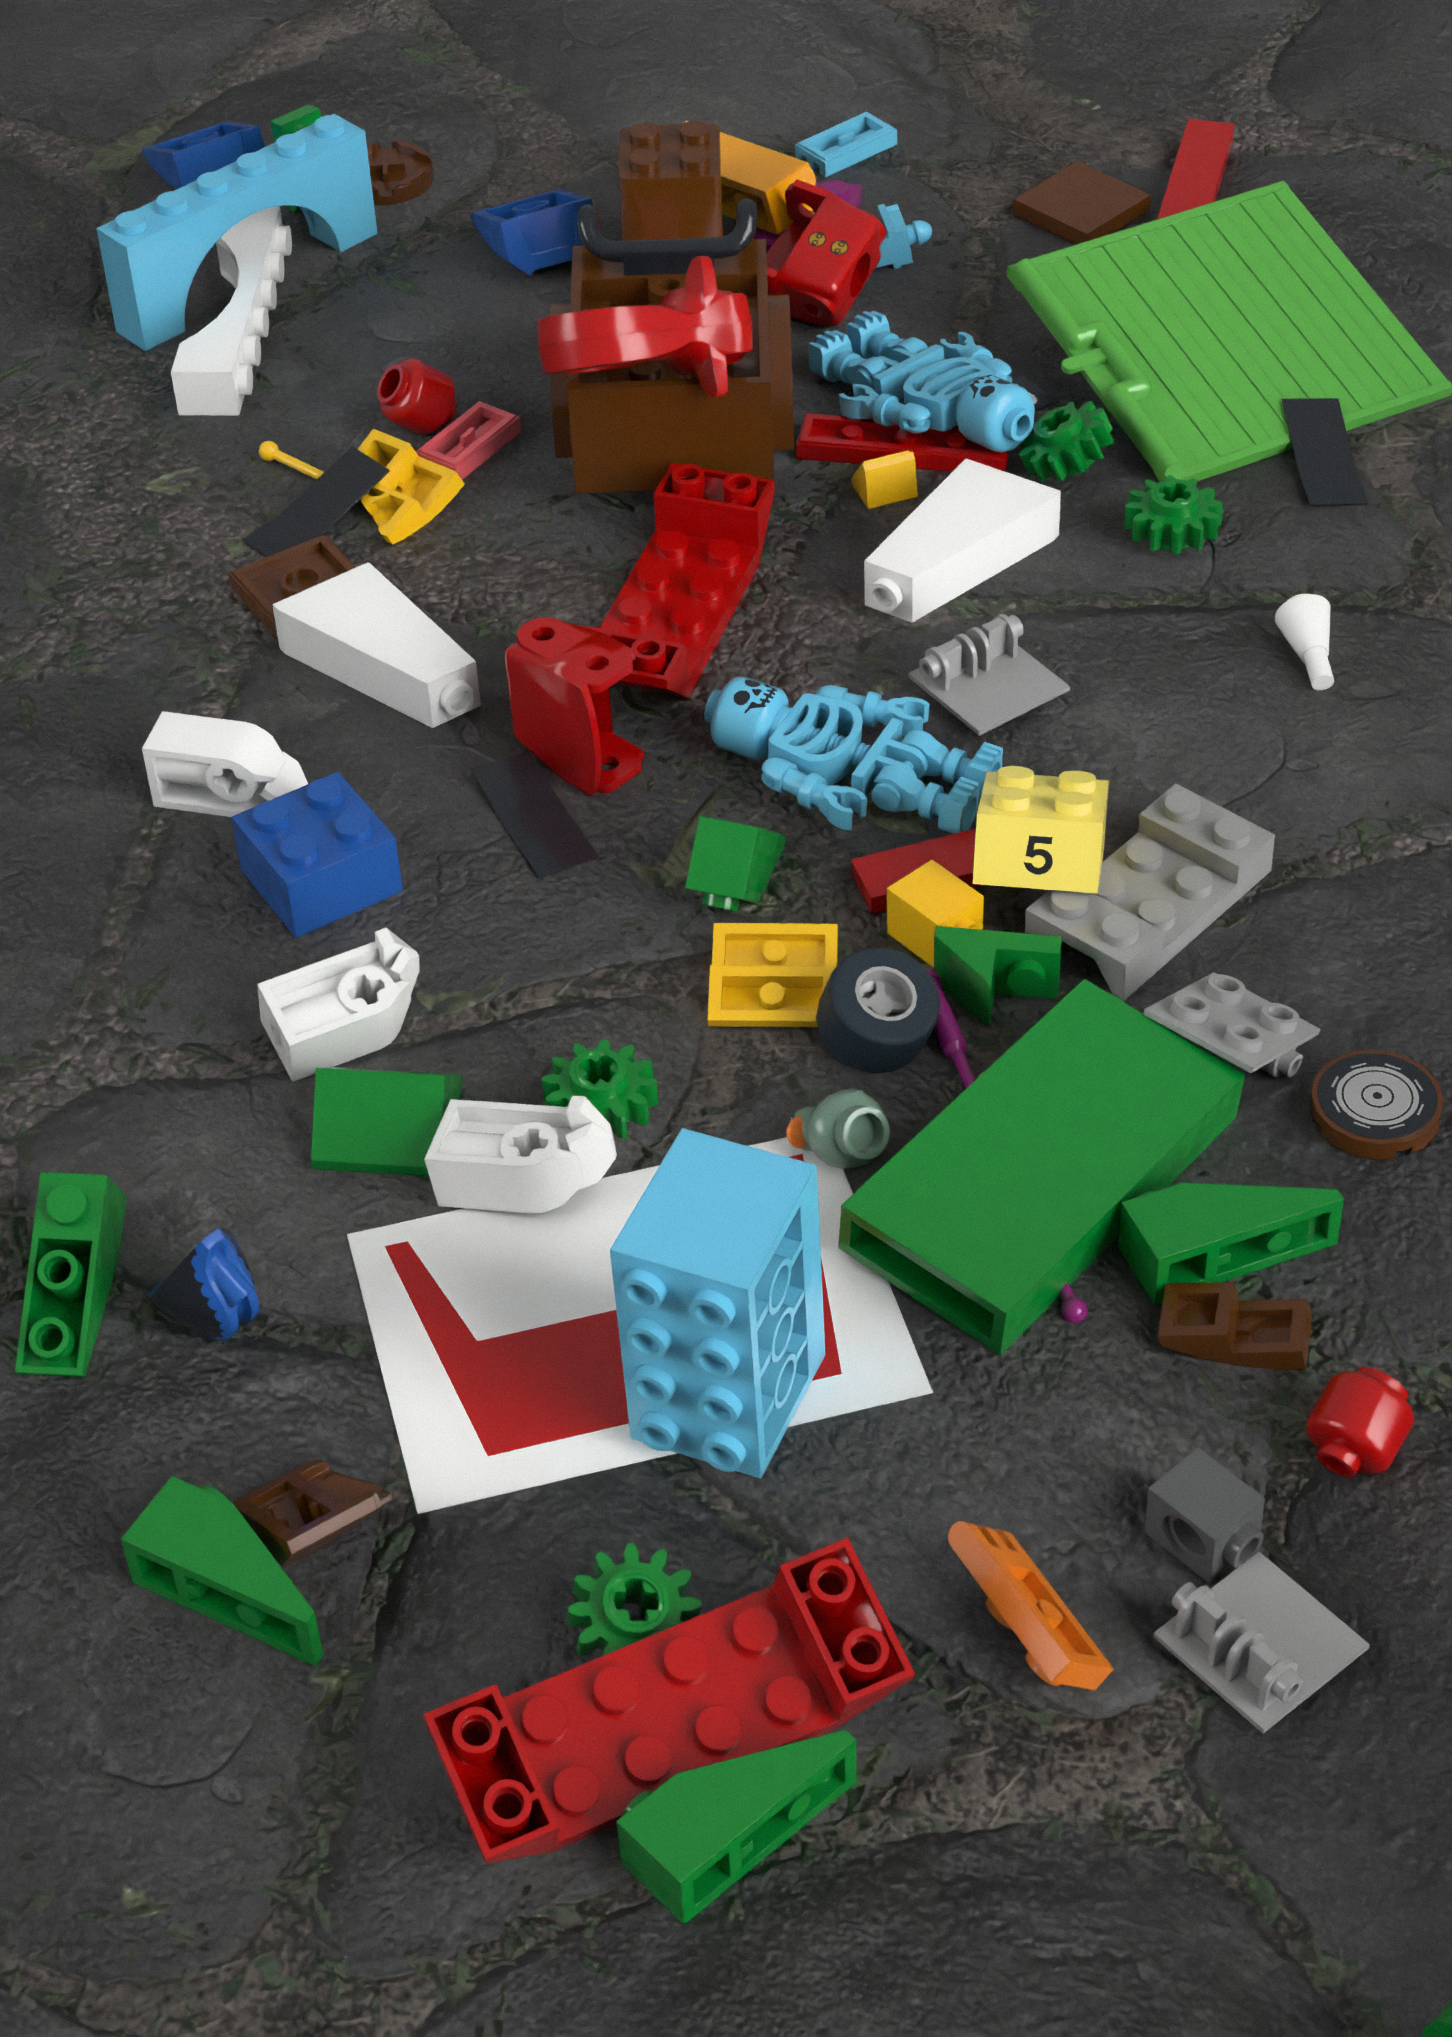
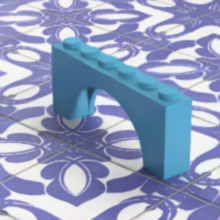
M336 114L320 117L314 124L293 134L283 135L276 142L254 153L243 154L237 161L214 172L204 173L196 181L175 191L162 193L156 200L133 211L123 212L115 220L96 228L116 332L144 351L185 332L186 299L199 265L213 245L230 228L261 210L282 205L299 206L307 220L310 235L340 253L378 234L365 131Z

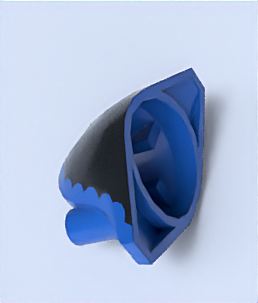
M217 1228L205 1237L167 1278L152 1289L149 1298L173 1319L191 1330L217 1341L229 1340L237 1333L239 1325L250 1323L259 1313L255 1282L246 1257L232 1232L223 1228Z

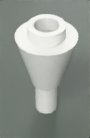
M1298 594L1288 599L1279 607L1275 614V623L1301 661L1305 663L1312 688L1315 690H1326L1334 684V677L1328 660L1331 606L1328 600L1322 596Z

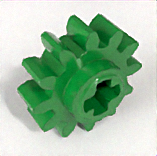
M1092 401L1085 403L1078 410L1074 402H1069L1066 406L1047 411L1046 414L1033 424L1031 430L1033 435L1027 436L1020 444L1022 451L1019 455L1029 475L1035 473L1040 482L1048 479L1053 473L1058 481H1063L1066 476L1085 472L1095 460H1101L1104 457L1100 447H1106L1114 442L1110 434L1113 427L1104 409H1096Z
M1169 475L1165 480L1158 483L1147 479L1145 480L1144 491H1129V503L1125 504L1124 528L1132 529L1131 540L1133 542L1148 539L1150 541V551L1153 552L1165 549L1172 551L1175 555H1179L1182 549L1189 546L1199 551L1202 550L1203 538L1207 540H1216L1218 538V527L1221 526L1223 502L1214 500V488H1204L1199 491L1196 487L1197 480L1194 478L1185 481L1175 479L1172 475Z
M602 1039L597 1049L588 1051L583 1045L576 1043L573 1045L574 1059L572 1061L563 1057H553L551 1059L553 1074L542 1077L543 1098L546 1106L568 1107L572 1095L585 1096L610 1123L614 1134L621 1139L627 1138L628 1121L639 1125H647L649 1123L648 1107L658 1105L657 1080L653 1077V1063L651 1059L635 1061V1048L633 1045H627L617 1053L611 1050L607 1039Z
M634 1543L627 1544L622 1564L614 1565L612 1559L607 1554L601 1551L597 1553L594 1563V1573L597 1580L589 1575H576L572 1592L580 1602L568 1607L567 1624L576 1628L587 1627L578 1638L577 1653L579 1655H586L600 1648L604 1656L699 1616L702 1606L701 1600L691 1596L681 1597L689 1586L691 1572L689 1570H680L671 1576L665 1574L667 1551L664 1549L657 1551L652 1556L649 1564L639 1562V1552ZM624 1604H637L639 1614L645 1616L644 1621L630 1620L628 1610L623 1609Z

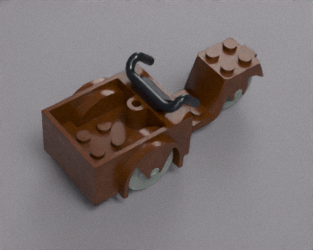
M689 121L683 124L662 125L638 123L632 127L623 128L620 130L619 145L622 241H611L602 236L600 233L601 222L596 207L586 204L579 208L577 228L580 241L584 246H573L571 301L568 303H551L549 316L609 307L659 305L670 290L684 288L691 260L696 256H708L713 262L717 289L733 293H743L747 297L752 320L753 349L748 353H744V357L739 361L727 365L728 392L725 396L715 398L706 394L695 373L677 375L664 362H653L592 372L550 375L555 457H573L575 493L655 491L671 463L682 465L695 464L701 468L730 473H747L754 477L774 480L773 450L794 449L789 294L768 295L766 239H753L757 226V206L751 199L745 198L740 200L736 206L735 228L732 233L723 237L720 129L717 125L706 124L701 121Z

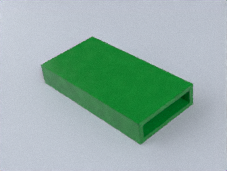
M1083 979L841 1205L838 1248L1001 1356L1059 1297L1063 1286L1067 1283L1071 1285L1119 1237L1121 1202L1133 1199L1144 1192L1167 1188L1236 1119L1245 1074L1231 1067L1225 1060L1214 1057L1179 1036L1173 1030L1143 1015V1013L1124 1003L1118 996L1108 993Z

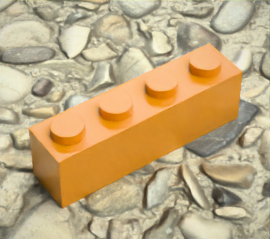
M720 132L722 215L736 219V206L738 202L748 198L753 200L757 206L756 227L777 235L794 222L787 214L785 191L788 186L794 183L796 179L812 185L816 184V177L809 166V162ZM803 204L805 208H807L810 211H813L811 207H809L806 204Z

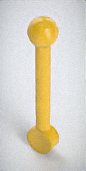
M273 441L262 442L259 446V455L265 461L277 460L316 480L324 473V471L280 451L278 445Z

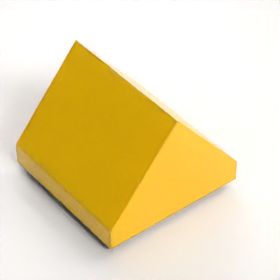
M908 450L864 461L851 478L852 485L868 509L918 497L916 464L913 451L909 452Z

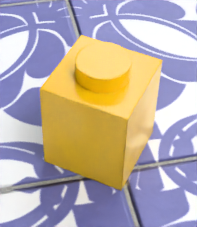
M930 860L887 888V934L934 968L935 927L983 930L984 896L937 862Z

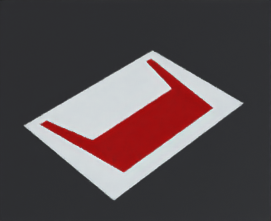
M787 1137L749 1145L753 1148L817 1165L825 1357L788 1427L933 1393L889 1282L838 1248L841 1205L853 1195L844 1170L829 1166L819 1159L813 1151H806L792 1146L788 1142ZM659 1166L604 1177L596 1184L582 1190L578 1189L565 1205L545 1213L531 1214L464 1208L347 1234L418 1514L676 1454V1452L654 1450L643 1442L631 1439L610 1257V1249Z

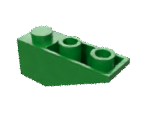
M40 1172L15 1373L18 1375L85 1378L119 1262L127 1195L108 1175Z

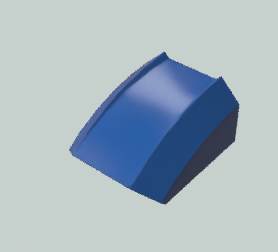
M224 121L142 148V154L153 169L168 184L179 189L196 181L200 175L223 168L237 161L241 155L254 153L264 148L265 145L259 125Z
M557 189L470 212V218L483 239L496 254L522 272L532 276L534 270L571 261L573 246H584L580 241L577 228V214L581 206L586 204L593 205L592 198Z

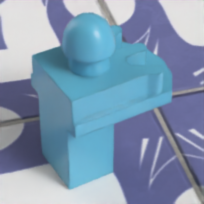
M885 204L877 205L878 219L885 227L886 237L880 246L881 258L876 268L892 264L895 270L901 268L902 265L913 263L910 245L926 243L932 235L931 225L923 220L912 221L913 224L905 225L898 204L885 207Z

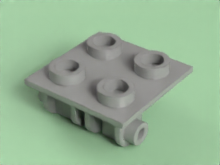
M1000 614L994 617L992 621L982 625V630L978 627H973L967 630L966 635L958 634L949 642L927 649L925 657L919 661V668L908 673V678L979 736L1070 691V686L1018 646V637L1023 635V625L1015 615L1008 617L1005 614Z
M1215 972L1145 1008L1143 1015L1249 1073H1253L1261 1068L1274 1077H1279L1282 1074L1288 1077L1294 1076L1303 1060V1055L1296 1052V1048L1319 1035L1320 1028L1299 1018L1298 1013L1291 1007L1280 1003H1271L1245 989V985L1238 979Z
M1261 1552L1256 1553L1211 1589L1206 1585L1197 1588L1192 1582L1184 1584L1175 1593L1171 1602L1172 1606L1178 1610L1177 1615L1153 1634V1637L1263 1734L1367 1651L1370 1645Z

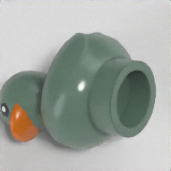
M851 1088L828 1095L817 1106H807L797 1110L790 1119L786 1129V1136L792 1146L806 1151H813L819 1159L829 1166L840 1169H853L867 1165L871 1162L872 1158L882 1153L889 1140L890 1128L884 1111L878 1102L864 1093L863 1090Z

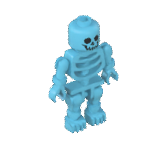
M864 311L862 316L857 315L854 317L855 323L850 322L847 324V335L837 330L832 332L827 330L824 332V336L821 334L816 336V343H809V367L813 374L831 382L842 381L853 385L854 397L846 396L844 393L839 394L840 411L845 417L852 419L873 418L876 424L886 427L894 423L899 425L901 430L911 433H922L929 428L944 432L958 425L959 431L967 440L1000 453L1015 449L1025 440L1033 428L1035 407L1032 396L1025 388L1012 383V378L1009 376L1012 369L1007 363L1001 359H993L992 353L985 347L976 346L973 337L968 333L958 332V344H950L946 342V339H940L941 346L935 344L928 348L925 342L916 337L900 339L896 334L890 332L889 322L885 315L876 311ZM904 397V404L899 403V399Z
M740 676L732 678L722 690L715 689L708 698L704 712L705 722L710 723L711 738L717 747L753 760L768 758L762 765L763 773L761 776L763 783L767 787L781 794L787 791L797 796L798 803L809 810L818 807L831 824L843 830H852L853 811L858 813L860 817H866L867 796L871 792L873 802L883 810L890 812L918 810L920 817L933 820L935 816H938V828L951 834L968 831L977 812L986 772H997L998 769L1002 768L1003 764L1002 747L984 742L974 757L969 759L967 751L953 748L950 752L946 746L938 742L931 734L923 731V723L928 722L929 703L920 698L902 697L887 701L882 700L881 693L869 691L867 696L848 693V689L844 687L825 685L818 689L816 695L810 693L802 694L793 708L789 707L788 698L782 689ZM878 722L886 726L872 747L871 745L861 743L862 725L875 727ZM853 767L856 768L852 773L851 787L833 785L842 780ZM943 774V781L954 784L949 794L944 793L943 786L932 782L925 786L919 779L922 776H940Z

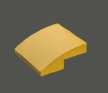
M714 923L712 965H710L708 1026L818 1027L816 1015L819 999L831 973L838 963V924Z

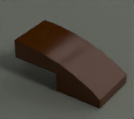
M1234 1282L1165 1284L1158 1339L1160 1346L1205 1360L1252 1368L1306 1370L1312 1314L1308 1299L1239 1300Z

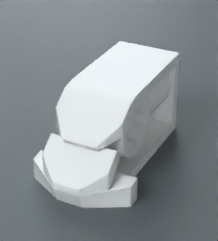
M162 711L142 747L154 807L232 817L260 803L270 801L308 784L299 762L284 751L282 752L271 734L259 726L247 722Z
M384 928L375 931V941L257 984L261 1022L292 1082L316 1074V1068L335 1067L380 1050L391 1044L398 1035L409 1008L411 994L420 971L419 955L417 951L389 929Z
M572 1095L568 1107L450 1099L424 1160L438 1206L532 1214L545 1213L563 1206L578 1189L582 1190L598 1183L614 1162L617 1153L610 1123L585 1096Z

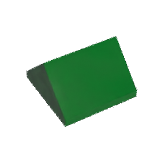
M346 1067L316 1068L311 1148L312 1169L429 1176L424 1159L450 1099L459 1100L463 1086L462 1074Z

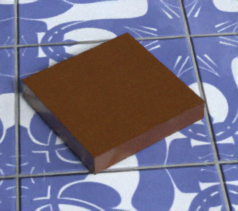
M1076 161L1014 198L1013 214L1077 245L1109 235L1149 211L1151 195Z
M321 535L236 569L228 574L231 589L278 640L272 604L356 567L326 535Z

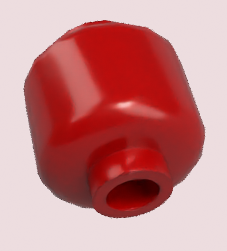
M405 359L398 364L388 367L377 387V397L380 401L383 415L390 422L417 435H430L439 430L441 426H445L451 421L456 411L457 403L452 379L444 372L419 359Z
M1363 1366L1359 1367L1356 1372L1345 1371L1335 1374L1330 1379L1306 1423V1431L1310 1441L1318 1449L1316 1454L1317 1460L1329 1471L1345 1478H1354L1357 1472L1368 1475L1386 1472L1414 1424L1413 1411L1406 1401L1409 1396L1407 1390L1393 1377L1371 1367Z

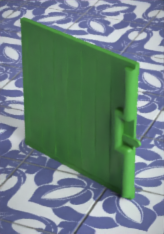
M1284 180L1035 258L1023 259L1007 267L1006 276L1017 291L1021 292L1069 358L1062 361L1061 370L1066 374L1080 371L1154 470V474L1159 481H1163L1167 476L1172 475L1175 479L1188 481L1194 478L1198 482L1292 450L1293 445L1282 399L1338 398L1346 431L1449 397L1452 394V383L1441 373Z

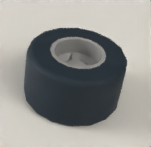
M885 947L862 948L845 956L831 973L819 999L816 1021L821 1039L838 1059L852 1068L870 1073L892 1072L913 1062L923 1049L937 1023L941 1001L935 981L922 964L903 952Z

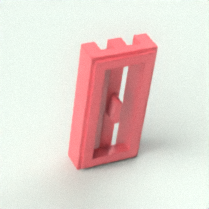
M478 401L419 448L416 453L422 458L456 471L463 480L521 433L520 417Z

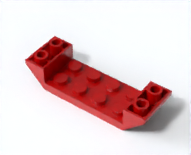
M670 464L654 492L656 530L600 628L581 626L605 633L635 650L636 659L633 660V671L614 685L684 698L690 697L760 565L775 491V480L754 477L747 473H730L706 469L695 464Z
M847 1537L780 1565L773 1584L767 1588L504 1698L497 1684H494L423 1714V1720L484 1863L487 1864L554 1852L617 1825L616 1821L621 1818L625 1808L636 1796L646 1790L655 1791L677 1773L807 1740L831 1732L912 1680L915 1672Z

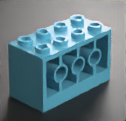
M682 1128L610 1249L631 1439L643 1442L654 1450L676 1452L708 1462L713 1467L722 1471H737L761 1479L825 1357L817 1165Z

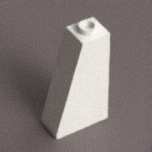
M965 459L864 561L865 606L913 623L1046 546L1059 536L1061 491Z
M369 562L272 604L279 648L286 655L431 728L481 706L476 661Z

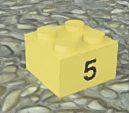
M1020 766L1002 767L997 772L987 771L976 819L973 884L1098 894L1104 851L1109 780H1096L1095 775L1084 771H1065L1059 774V777L1034 775V771Z

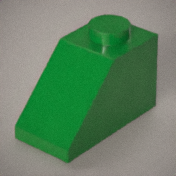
M699 816L685 888L704 892L702 905L738 911L740 900L759 903L785 848L787 836L755 826Z

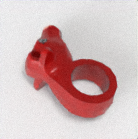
M708 256L694 257L687 270L684 288L670 290L659 305H632L585 310L548 316L536 321L543 375L592 372L653 362H664L677 375L695 373L703 390L712 398L725 396L728 392L727 365L739 361L744 357V353H748L753 349L752 320L747 297L743 293H733L717 289L713 262Z

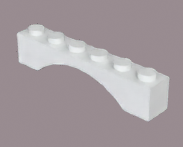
M280 206L267 208L246 217L230 228L216 242L221 275L236 290L229 304L216 319L201 331L179 344L171 370L178 415L239 416L244 396L252 394L253 366L260 365L261 338H267L269 332L268 311L275 310L276 283L283 282L284 256H290L292 250L290 226H283Z

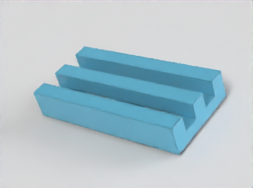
M864 112L795 144V158L803 161L807 160L812 170L819 168V174L826 178L897 145V129L872 114Z

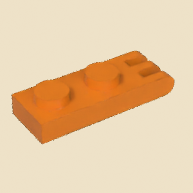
M958 1521L951 1526L948 1533L950 1546L988 1596L985 1604L991 1615L1003 1626L1013 1630L1028 1652L1025 1658L1034 1673L1053 1686L1066 1685L1096 1690L1114 1668L1012 1533L964 1521Z

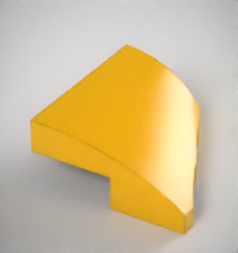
M376 429L369 433L358 448L359 451L390 470L386 476L360 499L376 522L380 534L388 543L396 544L429 523L465 485L456 471L418 456L410 443Z

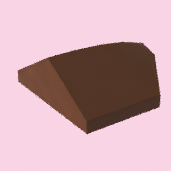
M314 1459L232 1503L281 1568L284 1569L339 1538L392 1500L393 1496L375 1483L333 1472L328 1463Z

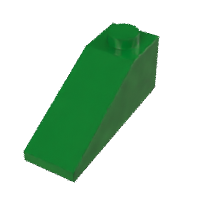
M1183 1182L1158 1191L1144 1192L1133 1199L1121 1202L1118 1248L1155 1305L1163 1302L1165 1284L1225 1282L1338 1244L1344 1198L1337 1189Z
M171 1476L121 1538L132 1583L316 1666L324 1655L314 1610L235 1505L213 1487L207 1485L197 1487Z
M841 1730L675 1774L655 1791L646 1790L636 1796L625 1808L621 1818L616 1821L621 1864L685 1925L857 1783L856 1738L847 1730Z

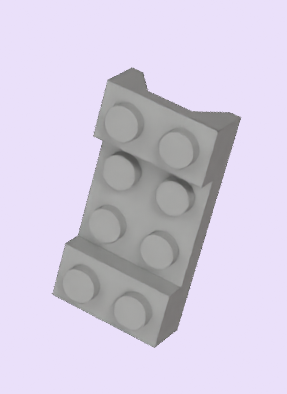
M1174 784L1139 814L1138 833L1102 862L1098 894L1048 890L1026 909L1025 933L1062 936V942L1096 961L1112 994L1125 1001L1271 871L1275 834L1178 784Z

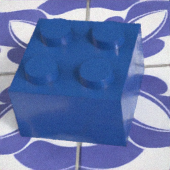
M339 772L317 779L310 784L270 801L260 803L231 817L241 871L295 938L403 891L396 837Z

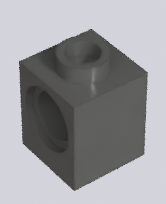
M1198 1447L1148 1488L1144 1533L1211 1584L1230 1567L1238 1568L1258 1552L1264 1538L1261 1527L1265 1498Z

